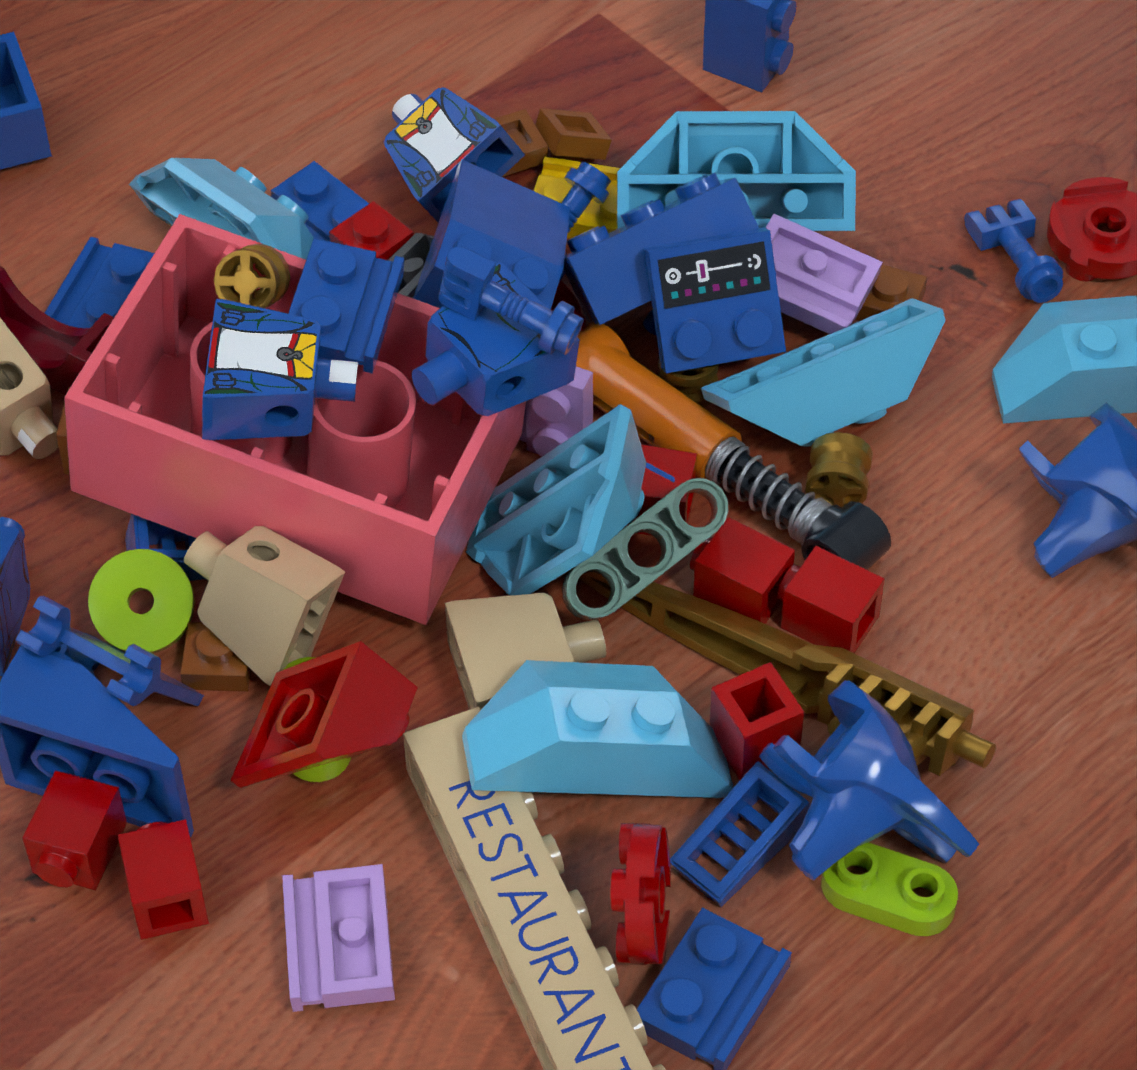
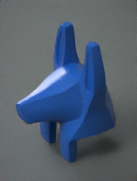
M1107 402L1089 416L1096 428L1055 466L1028 440L1019 448L1022 457L1029 465L1039 484L1061 505L1049 526L1033 544L1036 561L1051 578L1097 554L1112 551L1137 540V429Z
M845 680L828 696L827 700L831 709L841 724L814 756L788 735L782 736L775 745L768 743L759 755L768 768L789 787L813 797L800 829L789 844L793 853L792 861L812 881L858 846L868 843L891 830H894L914 846L942 863H947L953 857L956 850L965 857H969L979 845L977 840L948 807L921 782L912 747L899 724L877 700L850 680Z

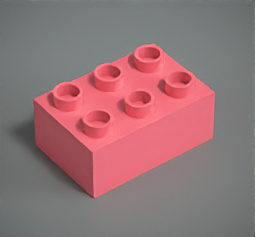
M179 214L64 397L71 491L194 538L208 531L227 546L254 526H264L344 570L345 574L337 592L426 625L521 437L526 401L490 416L477 414L457 392L452 393L434 405L425 402L414 387L412 371L428 362L425 356L428 321L440 308L398 293L373 374L363 372V365L358 364L355 402L315 398L312 431L305 436L226 440L202 439V398L216 299H219L214 285L216 267L222 258L231 252L247 245L259 244V242ZM276 249L283 255L289 266L290 282L288 290L282 299L265 309L288 314L306 259ZM253 264V270L257 272L259 277H266L265 275H262L260 271L255 268V264Z

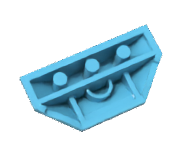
M676 111L617 171V229L625 226L620 216L623 213L651 200L660 199L665 207L679 200L674 189L703 175L716 173L719 180L736 177L759 228H766L772 215L776 214L812 231H855L856 171L795 111Z
M170 158L138 174L129 184L148 210L170 226L173 225L178 215L182 214L297 257L307 259L314 237L304 224L309 218L306 212L285 195H281L275 200L264 193L267 190L265 185L243 167H239L233 172L215 159Z
M1137 295L1043 303L992 371V381L1003 424L1089 417L1106 402L1120 414L1137 413Z
M911 298L895 305L891 309L858 321L851 326L740 373L701 388L703 398L800 446H812L818 437L834 433V431L852 423L861 424L878 420L887 413V408L908 399L946 321L943 309Z
M621 404L494 489L469 538L466 553L474 561L480 563L487 574L508 595L531 594L592 557L637 517L644 502V492L641 490L646 460L632 411Z
M526 660L469 722L462 734L472 790L725 798L734 788L726 757L712 727L654 666Z

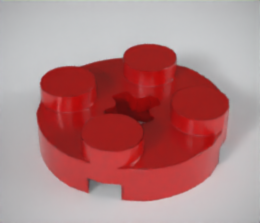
M1112 177L1083 179L1072 183L1064 189L1063 198L1056 202V204L1054 201L1049 213L1047 239L1054 254L1066 264V272L1072 278L1088 282L1096 278L1122 279L1137 275V193L1127 190V181ZM1099 223H1107L1111 230L1118 231L1112 233L1103 232L1097 229Z
M621 823L619 859L621 865H626V869L614 868L612 870L610 899L613 912H625V922L618 923L616 932V960L621 965L662 964L665 959L670 910H665L666 887H671V866L668 833L666 827H662L663 825Z

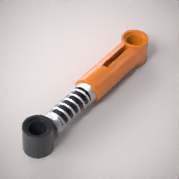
M591 322L579 332L577 337L580 341L576 367L593 372V405L604 413H608L620 404L629 408L632 411L639 438L651 446L697 453L696 478H704L715 482L717 485L723 483L726 492H736L737 500L741 502L749 501L750 509L753 511L762 510L764 519H775L777 528L780 530L788 529L790 537L802 545L801 549L804 560L807 559L814 547L818 546L868 570L889 551L892 543L887 526L869 507L860 502L853 501L840 507L837 504L831 505L821 497L815 499L814 492L804 494L801 492L802 484L800 482L791 485L788 483L789 476L787 473L778 476L775 473L776 468L774 464L764 466L761 455L751 457L749 455V447L741 442V434L631 358L624 342L611 328L604 324L598 325L595 322Z

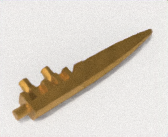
M587 572L579 577L581 581L609 599L610 586L601 574ZM655 582L650 583L621 606L657 630L740 675L771 662L804 713H818L817 720L828 725L830 736L841 723L831 709L827 700L828 696L845 680H850L877 700L899 724L912 747L917 766L929 756L931 759L928 771L941 776L952 765H955L959 757L982 768H986L994 756L996 744L970 732L973 722V709L844 648L813 645L727 608Z

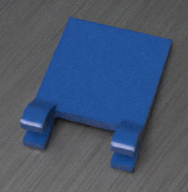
M39 596L33 605L34 608L40 611L36 625L29 632L20 630L15 639L17 644L41 657L51 654L59 646L66 644L118 672L123 677L119 681L111 679L106 690L109 694L131 706L140 704L153 692L197 707L204 697L198 691L162 673L161 659L136 644L129 645L126 652H123L95 636L71 628L70 610L46 596Z

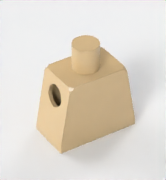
M254 526L228 546L206 531L195 539L184 557L185 564L208 580L197 611L200 621L269 686H271L276 672L283 670L288 663L299 658L311 657L345 574V571L335 564L264 526Z
M546 593L454 600L445 603L447 641L469 710L479 707L481 710L526 660L583 663L604 658L607 654L603 631L598 619L562 627L553 598Z

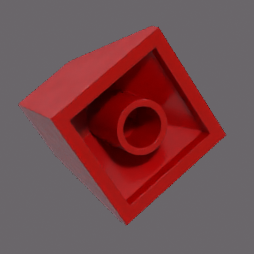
M362 641L276 672L230 781L239 788L353 757L383 746H389L397 742L408 727L410 720L408 712L418 687Z

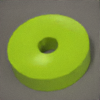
M148 549L125 551L109 559L96 573L88 596L89 613L95 628L108 643L124 652L132 644H136L152 654L169 648L188 629L195 605L192 585L179 564L165 554ZM140 590L148 591L154 597L153 607L144 614L135 613L130 608L131 596Z

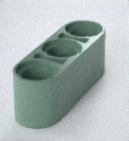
M695 478L680 484L616 534L592 557L575 566L568 573L562 585V599L567 609L574 616L587 621L599 620L619 609L719 530L725 523L729 511L728 499L723 489L713 481ZM697 493L708 500L711 506V517L706 526L694 527L688 525L682 519L679 512V504L684 494ZM645 532L657 539L661 548V555L654 567L644 568L636 565L631 560L628 554V543L633 534ZM595 572L601 574L607 580L610 586V596L603 607L590 608L579 600L576 594V584L582 574Z

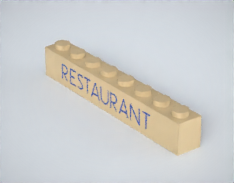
M476 707L404 732L407 772L543 1070H666L662 1064L652 1067L642 1047L647 1045L648 1041L641 1017L633 1004L623 1007L614 987L619 986V978L613 959L605 946L595 949L587 930L591 929V920L587 906L577 889L568 892L560 876V874L564 873V864L557 843L551 834L541 837L534 822L538 818V811L532 792L481 791L471 789L462 734L469 722L480 712V708Z

